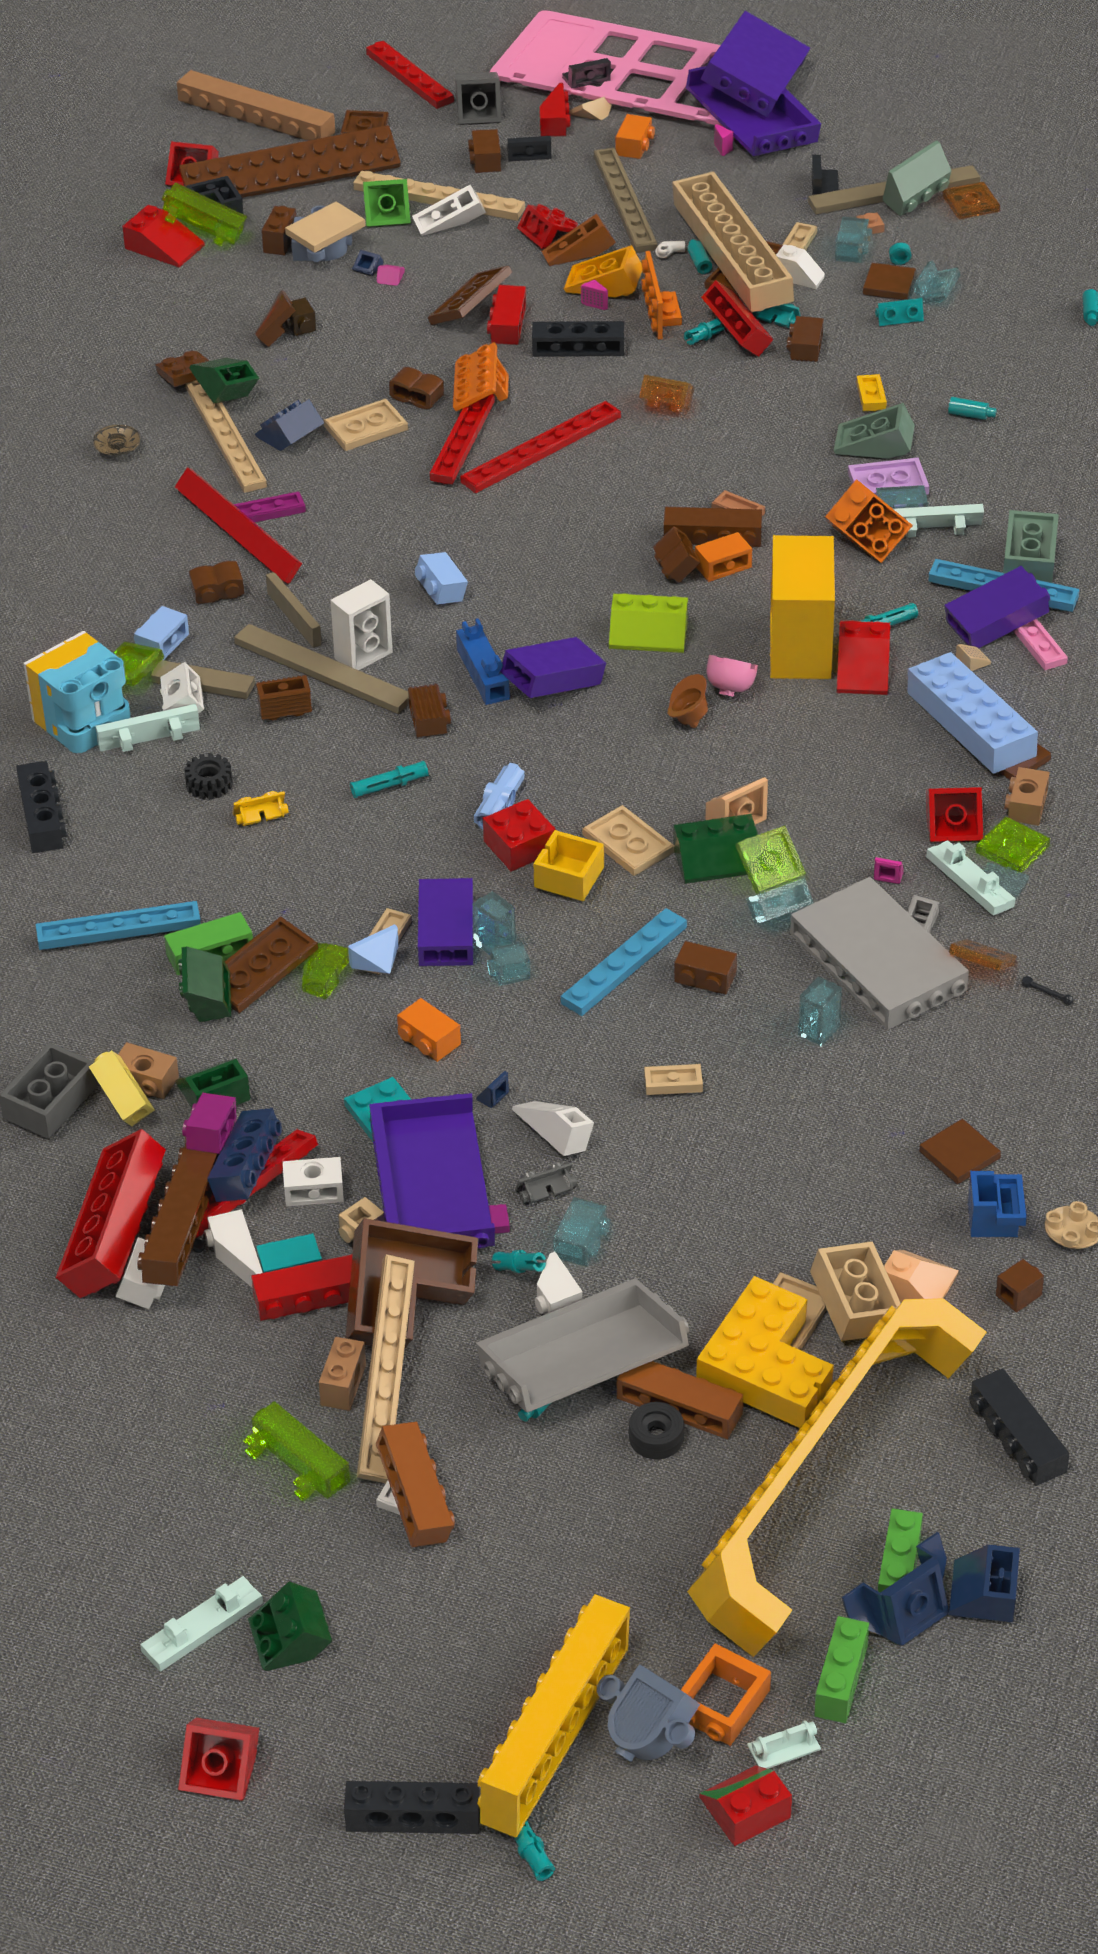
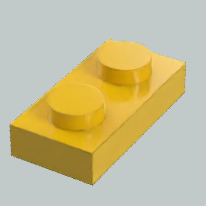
M880 374L857 376L856 384L863 411L886 409L887 401Z

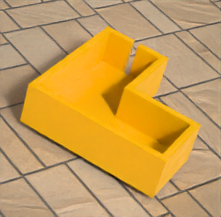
M754 1276L698 1356L696 1377L704 1378L711 1383L725 1388H731L743 1394V1403L801 1428L805 1421L810 1418V1414L817 1404L826 1396L825 1393L832 1385L834 1365L790 1346L806 1322L807 1299Z

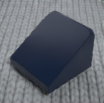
M360 250L352 270L373 276L378 271V267L383 265L384 260L378 254Z
M504 1071L476 1097V1100L490 1108L494 1107L509 1093L508 1072Z

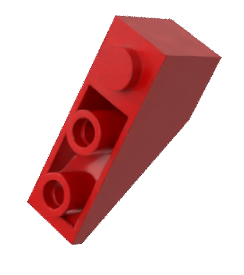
M559 83L539 107L540 136H566V128L570 127L568 91H564V84Z

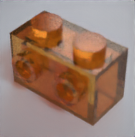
M644 374L639 398L646 402L648 407L659 409L660 405L668 406L669 411L682 413V410L690 411L694 387L687 382Z

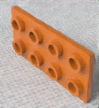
M645 251V260L641 261L642 273H645V279L641 280L642 292H645V304L648 305V317L651 319L652 332H656L657 339L661 340L663 339V327L682 325V316L676 292L663 291L660 293L650 251Z
M495 342L489 345H482L477 351L469 355L465 354L455 362L453 408L455 411L490 394H495L500 402L508 398L509 374L497 357V345Z

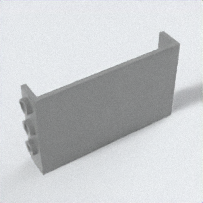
M871 877L856 882L791 914L790 934L887 1030L967 991L969 970Z
M634 1278L476 1343L481 1368L488 1379H493L502 1392L505 1391L510 1396L514 1404H518L525 1412H530L689 1346L687 1338L689 1326L683 1316H679L656 1293H652L639 1280Z

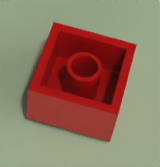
M529 799L483 818L484 842L511 872L535 862L542 849H545V845L554 830H556Z

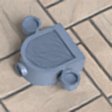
M325 206L313 207L311 209V214L324 208ZM295 217L294 223L305 217ZM352 233L315 253L292 239L293 261L319 262L340 258L347 252L348 246H352Z
M639 1664L626 1685L614 1675H606L598 1682V1696L605 1702L613 1704L608 1716V1730L611 1738L618 1745L615 1752L628 1761L632 1762L634 1757L641 1760H654L665 1755L673 1746L684 1749L693 1742L695 1730L689 1724V1721L700 1704L666 1680Z

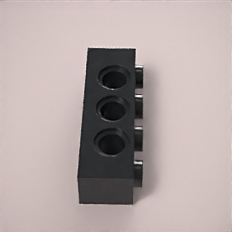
M624 321L532 322V357L624 356Z
M47 761L16 765L31 852L39 853L63 849L62 838L67 837L65 822H59V820H63L61 804L56 805V803H60L58 788H52V786H57L54 770L49 771Z
M346 1781L344 1800L346 1832L479 1834L480 1809L477 1803L480 1797V1787H478V1783Z

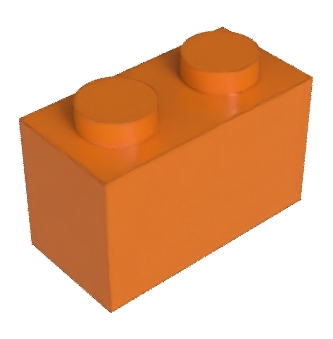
M626 115L615 137V149L618 156L641 159L644 151L648 150L650 139L653 140L655 127L652 126V117Z
M739 532L695 546V552L700 559V564L696 568L708 582L752 568V547Z
M422 998L397 1015L398 1035L404 1041L410 1042L417 1047L421 1053L430 1056L437 1062L461 1045L460 1024Z

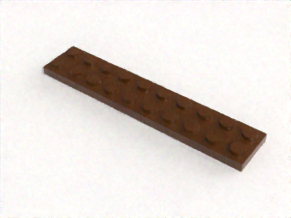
M387 125L179 165V171L186 195L187 185L228 176L241 197L244 198L357 176L361 171L378 172L398 168L401 162L390 126Z

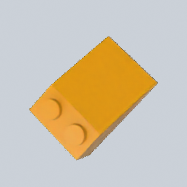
M632 245L572 265L564 290L567 293L581 294V285L595 279L608 290V297L628 296L636 290L642 273L641 262Z

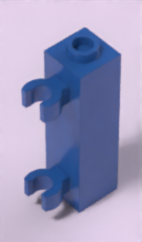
M478 618L475 619V626L469 627L467 622L464 621L462 629L456 630L457 651L485 705L509 700V679L500 672L503 667L502 661L492 649L483 632L480 620Z

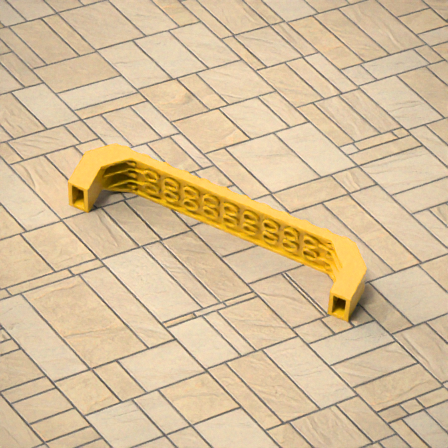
M904 1299L897 1308L891 1306L884 1316L872 1328L868 1338L856 1350L855 1356L840 1372L839 1378L827 1390L826 1396L811 1412L810 1418L805 1421L795 1434L794 1440L782 1452L778 1462L766 1474L765 1480L750 1496L749 1502L734 1518L733 1524L718 1540L715 1549L709 1553L701 1564L704 1569L687 1592L705 1619L752 1657L777 1633L792 1609L756 1582L747 1538L872 1365L916 1353L949 1379L971 1355L986 1334V1331L945 1299Z

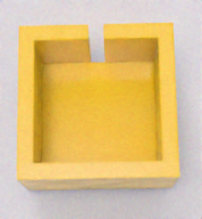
M554 830L545 845V849H542L533 864L534 887L584 901L604 868V844Z

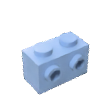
M447 553L420 555L415 568V576L436 604L462 602L468 581Z
M161 606L134 633L136 653L156 661L164 660L189 635L187 615Z

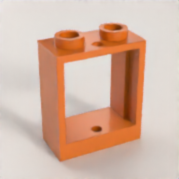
M714 1643L681 1691L694 1699L712 1673L747 1691L729 1717L700 1704L689 1721L691 1726L706 1733L711 1739L731 1746L769 1693L771 1671Z

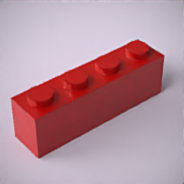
M717 280L701 297L741 346L758 357L774 340L736 294Z
M352 1254L251 1275L253 1296L260 1321L348 1303Z

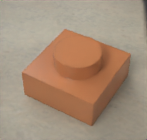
M866 213L865 215L856 216V225L863 236L884 232L885 224L878 213Z

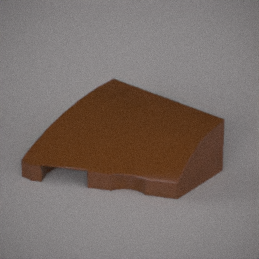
M283 290L279 292L255 332L257 338L268 347L285 332L281 325L296 311L292 306V301Z

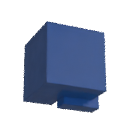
M970 1171L968 1213L971 1237H1018L1019 1226H1026L1022 1174H994V1171Z

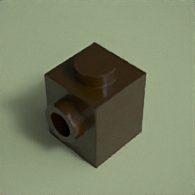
M306 297L293 300L292 306L296 311L284 322L286 328H290L294 336L316 331L315 311Z

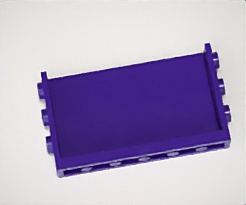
M744 11L709 61L701 80L768 117L783 90L799 66H802L811 48L749 12Z
M707 66L689 69L686 89L726 129L733 131V136L752 156L818 142L822 123L786 88L776 101L769 116L766 117L701 80Z
M472 1093L369 1104L370 1125L385 1222L478 1238V1248L495 1246L494 1223H491L473 1117Z

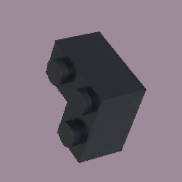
M228 176L186 186L188 209L195 219H204L208 216L217 215L223 226L244 221L242 197Z

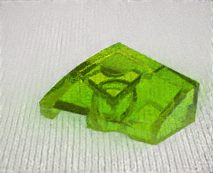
M318 943L319 948L304 961L302 991L326 1000L339 984V974L349 963L348 948Z

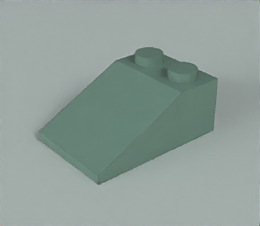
M904 403L841 423L838 426L834 452L840 455L886 459L904 456L911 450L915 424Z
M1009 511L1003 573H1008L1022 566L1028 573H1032L1036 580L1052 583L1059 514Z

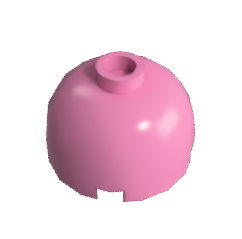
M709 655L707 677L714 687L720 689L719 694L734 697L735 692H744L750 688L755 680L758 665Z

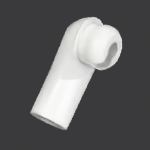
M663 241L657 246L656 255L659 258H667L674 252H685V241Z

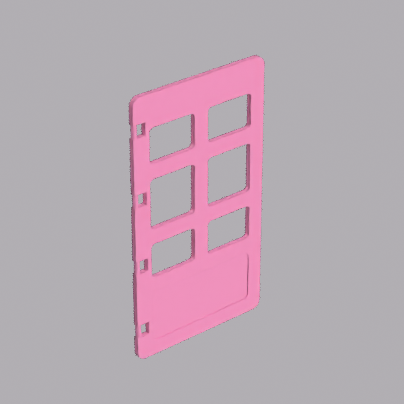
M545 10L540 11L490 70V72L498 73L499 81L519 83L524 86L553 91L559 83H563L564 91H568V95L582 96L591 100L604 97L611 104L640 108L645 111L693 121H703L713 125L718 124L724 127L706 108L677 103L687 90L686 83L689 69L705 66L721 46L717 44ZM608 36L636 40L631 49L622 58L595 53ZM652 45L695 52L681 70L640 62ZM608 58L611 61V69H614L611 73V81H606L599 87L587 85L571 88L562 78V73L568 72L569 65ZM631 73L673 81L659 99L617 91Z

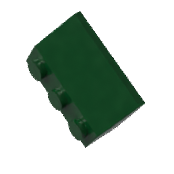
M752 814L673 825L674 853L684 884L763 873L758 832Z

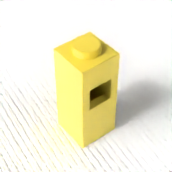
M112 1050L102 1053L89 1066L123 1121L133 1126L155 1110L118 1054Z

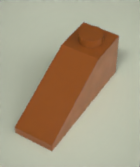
M595 214L541 252L549 266L597 256L603 251L608 250L616 242L598 214Z

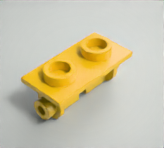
M271 791L261 797H244L234 802L233 816H235L237 825L242 824L246 826L261 822L259 813L263 812L266 821L284 817V814L289 813L287 804H284L285 792L277 793Z

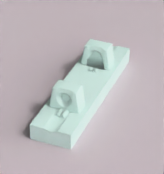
M983 504L894 509L913 525L907 532L906 538L916 537L917 528L951 526L954 528V535H964L966 526L981 525L984 515Z
M196 704L96 726L100 752L119 747L122 748L123 752L133 750V744L169 736L175 741L183 739L182 733L200 730Z
M945 841L938 846L927 849L926 858L993 916L1014 907L1015 898L999 885V876L994 872L986 874L965 855V847L960 843L953 845L949 841Z
M244 1576L229 1586L225 1583L216 1589L214 1596L177 1620L172 1618L166 1622L164 1629L140 1644L141 1652L161 1672L263 1604V1597ZM222 1604L226 1605L227 1611L221 1607Z

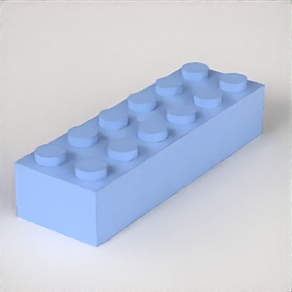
M951 652L908 668L907 693L993 774L1037 756L1038 731Z

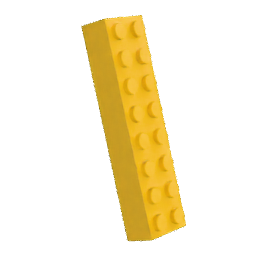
M594 1594L588 1605L584 1604L582 1606L576 1626L568 1629L562 1649L554 1652L548 1672L540 1675L534 1695L526 1698L518 1721H512L507 1732L506 1741L504 1744H498L493 1754L492 1764L489 1769L484 1768L479 1776L478 1787L481 1788V1794L477 1804L480 1809V1824L517 1838L599 1699L597 1694L598 1682L604 1676L614 1674L628 1650L630 1607Z

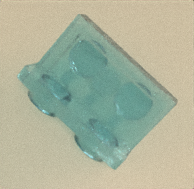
M928 261L914 284L915 293L919 298H923V304L934 301L940 303L948 298V295L961 276L958 267L937 271L934 261Z

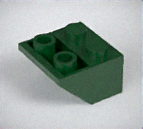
M221 358L192 364L189 367L214 404L248 396L260 379L247 360Z
M187 946L181 947L182 959L178 960V966L182 975V982H179V992L181 997L187 1000L190 1013L195 1014L199 1023L231 1017L230 970L222 956Z
M237 1059L223 1061L175 1080L176 1085L191 1108L194 1103L198 1102L202 1093L236 1097V1105L250 1100L248 1075Z
M290 1581L248 1618L261 1666L265 1671L311 1661L332 1642L317 1591Z

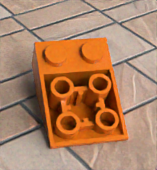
M857 479L825 516L826 522L880 563L886 559L913 526Z

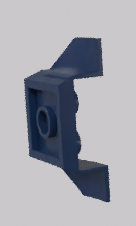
M936 1532L916 1546L921 1565L879 1593L863 1582L842 1596L847 1617L868 1622L869 1631L902 1646L949 1614L943 1585L947 1557L939 1532Z

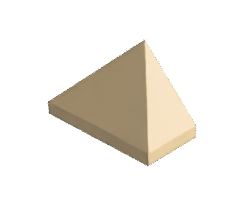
M602 97L581 104L569 110L571 115L583 118L603 120L609 116L612 104Z

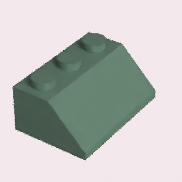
M938 140L888 172L882 200L899 216L912 212L917 205L923 201L927 202L934 194L944 191L948 187L951 169Z

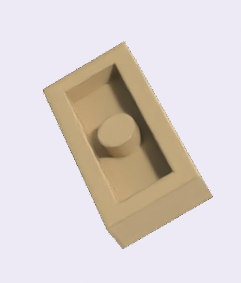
M701 1064L644 1067L646 1095L703 1092Z

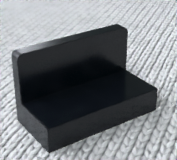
M608 58L569 65L568 72L562 73V78L571 88L611 81V61Z
M551 136L507 138L508 162L552 159Z
M812 155V195L838 191V170L821 169V155Z

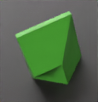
M407 179L363 182L366 227L411 224Z

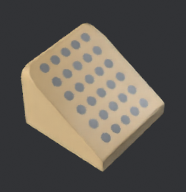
M957 645L956 657L971 671L991 664V661L977 647Z

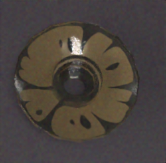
M111 425L100 429L94 435L93 444L101 453L121 455L135 450L141 438L139 432L133 427Z

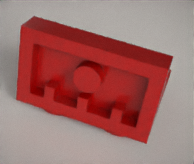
M528 204L517 229L540 248L545 249L551 245L557 230L569 233L577 227L578 223L570 218H566L565 212L558 208L550 210L541 204L537 206Z

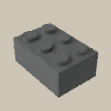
M49 1042L0 1093L3 1119L50 1139L98 1087V1081L89 1068L94 1061Z

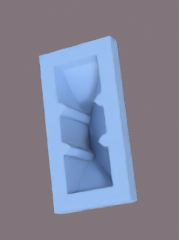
M394 924L349 945V966L352 969L390 974L399 947L398 927Z

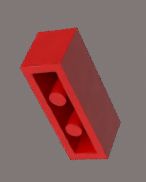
M499 285L497 294H493V307L490 308L487 334H491V343L519 345L526 310V286Z

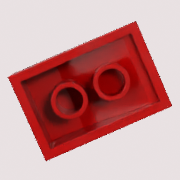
M152 205L144 207L122 226L125 249L179 268L205 246L202 239L170 213Z
M840 621L837 693L888 695L890 623L878 621Z

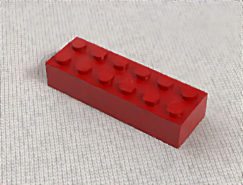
M143 1129L102 1149L56 1275V1279L79 1298L96 1293L109 1284H115L124 1276L127 1259L132 1253V1245L135 1236L140 1230L139 1225L142 1216L148 1208L147 1202L155 1188L154 1182L158 1171L163 1165L162 1159L166 1151L164 1147Z

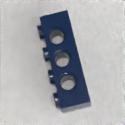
M273 1108L241 1111L207 1178L216 1202L245 1200L249 1198L262 1170L265 1168L270 1153L273 1152L278 1137L282 1133L281 1122L276 1118Z

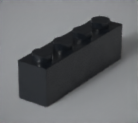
M1004 1368L972 1381L971 1395L969 1396L971 1407L975 1412L981 1414L989 1431L998 1436L1005 1452L1014 1457L1025 1477H1029L1034 1485L1038 1486L1067 1473L1070 1453Z

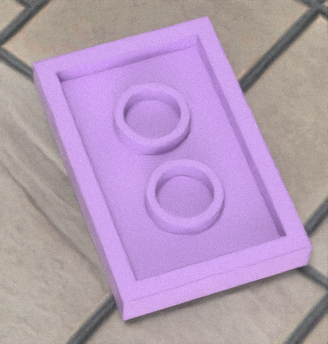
M919 458L848 465V475L851 483L853 484L857 479L880 499H895L929 494V484Z

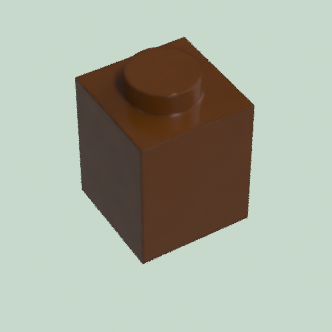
M1022 1259L997 1276L996 1296L1017 1313L1042 1295L1044 1275L1037 1267Z

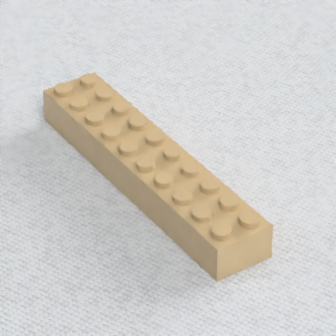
M715 172L672 182L675 207L751 312H759L766 308L794 301L793 277Z

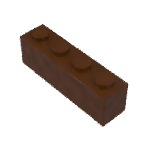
M665 507L663 536L675 526L687 535L692 545H701L739 532L751 547H761L762 509Z

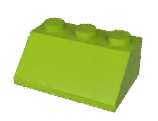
M626 593L613 594L609 649L684 653L688 624V598L631 595Z

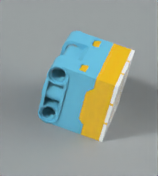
M85 631L24 662L32 720L68 748L69 751L83 753L98 745L97 725L131 718L129 702L123 698L122 686L126 683L123 660Z

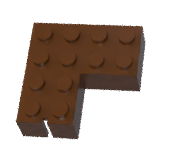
M363 1218L354 1231L345 1338L363 1341L365 1345L373 1346L382 1264L386 1254L415 1261L405 1348L413 1340L416 1297L465 1305L475 1292L476 1268H473V1266L477 1263L478 1238Z

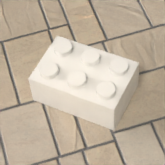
M370 579L330 600L334 658L338 662L360 670L393 653L390 596L388 592Z

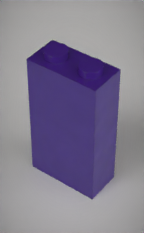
M1019 566L945 604L946 622L966 645L979 649L1049 613L1050 595L1045 587L1041 588L1032 573H1028L1022 566Z
M573 637L505 650L502 662L503 667L500 672L529 698L600 685L607 663L580 639Z
M473 878L419 879V966L473 965Z

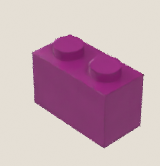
M202 1093L198 1102L192 1106L189 1120H185L183 1123L182 1135L186 1137L187 1149L220 1154L237 1121L236 1097Z

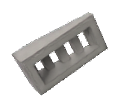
M913 895L907 912L914 919L926 922L925 924H919L930 933L939 913L940 902ZM916 912H921V913H924V914H928V917H927V916L920 915V914H916Z

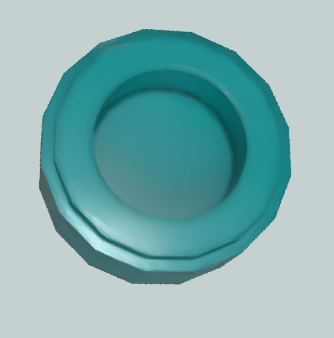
M900 242L890 247L889 257L892 263L902 265L911 259L912 254L908 244Z

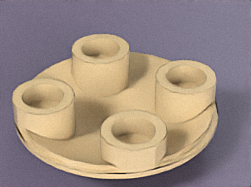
M1075 1201L1070 1206H1062L1047 1212L1045 1230L1053 1241L1062 1246L1075 1249L1087 1248L1098 1242V1217L1093 1212L1087 1210L1085 1203Z

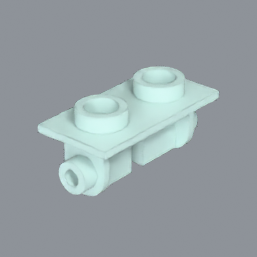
M806 1720L802 1721L801 1725L786 1729L785 1731L764 1738L759 1736L756 1738V1741L747 1744L757 1765L767 1769L821 1750L814 1736L817 1734V1728L813 1721L808 1723Z

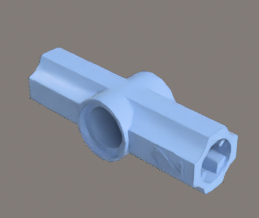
M509 763V765L504 766L494 783L489 782L486 785L483 801L474 814V823L483 830L484 817L514 805L516 791L525 778L524 771L517 764Z

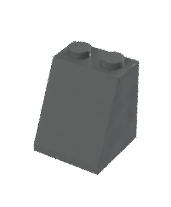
M498 73L455 74L459 124L501 122L500 81Z

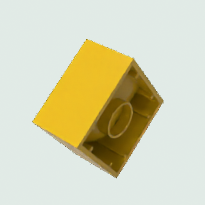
M773 535L770 606V678L831 679L835 608L834 536Z

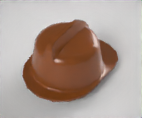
M694 674L682 679L672 691L667 711L670 717L677 718L680 723L689 724L692 728H696L699 720L708 712V703L705 697L707 683L703 675Z

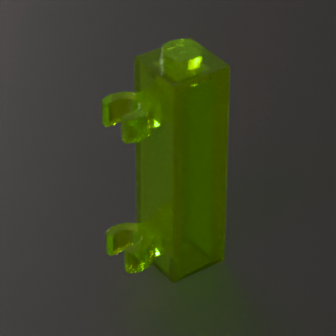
M176 182L170 190H165L162 197L164 202L163 210L168 212L165 218L166 221L173 224L178 218L216 236L213 243L220 247L224 241L234 245L243 232L247 216Z
M275 1401L266 1408L257 1411L252 1417L253 1433L244 1439V1443L249 1446L245 1453L252 1459H256L267 1448L297 1473L299 1477L293 1481V1485L298 1489L294 1491V1495L300 1500L308 1499L314 1490H317L328 1499L350 1482L349 1463Z

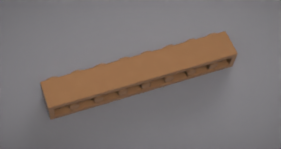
M192 70L177 81L178 100L308 141L330 137L335 133L334 114Z

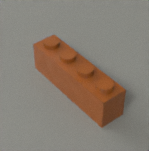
M654 1361L626 1371L617 1378V1399L638 1407L650 1402L667 1403L680 1412L684 1424L727 1440L743 1414V1394Z
M417 1422L382 1426L376 1446L411 1547L447 1542L451 1530L454 1529L455 1519L452 1511L448 1510L446 1505L444 1487L438 1482L435 1461L429 1457L425 1434L421 1433Z

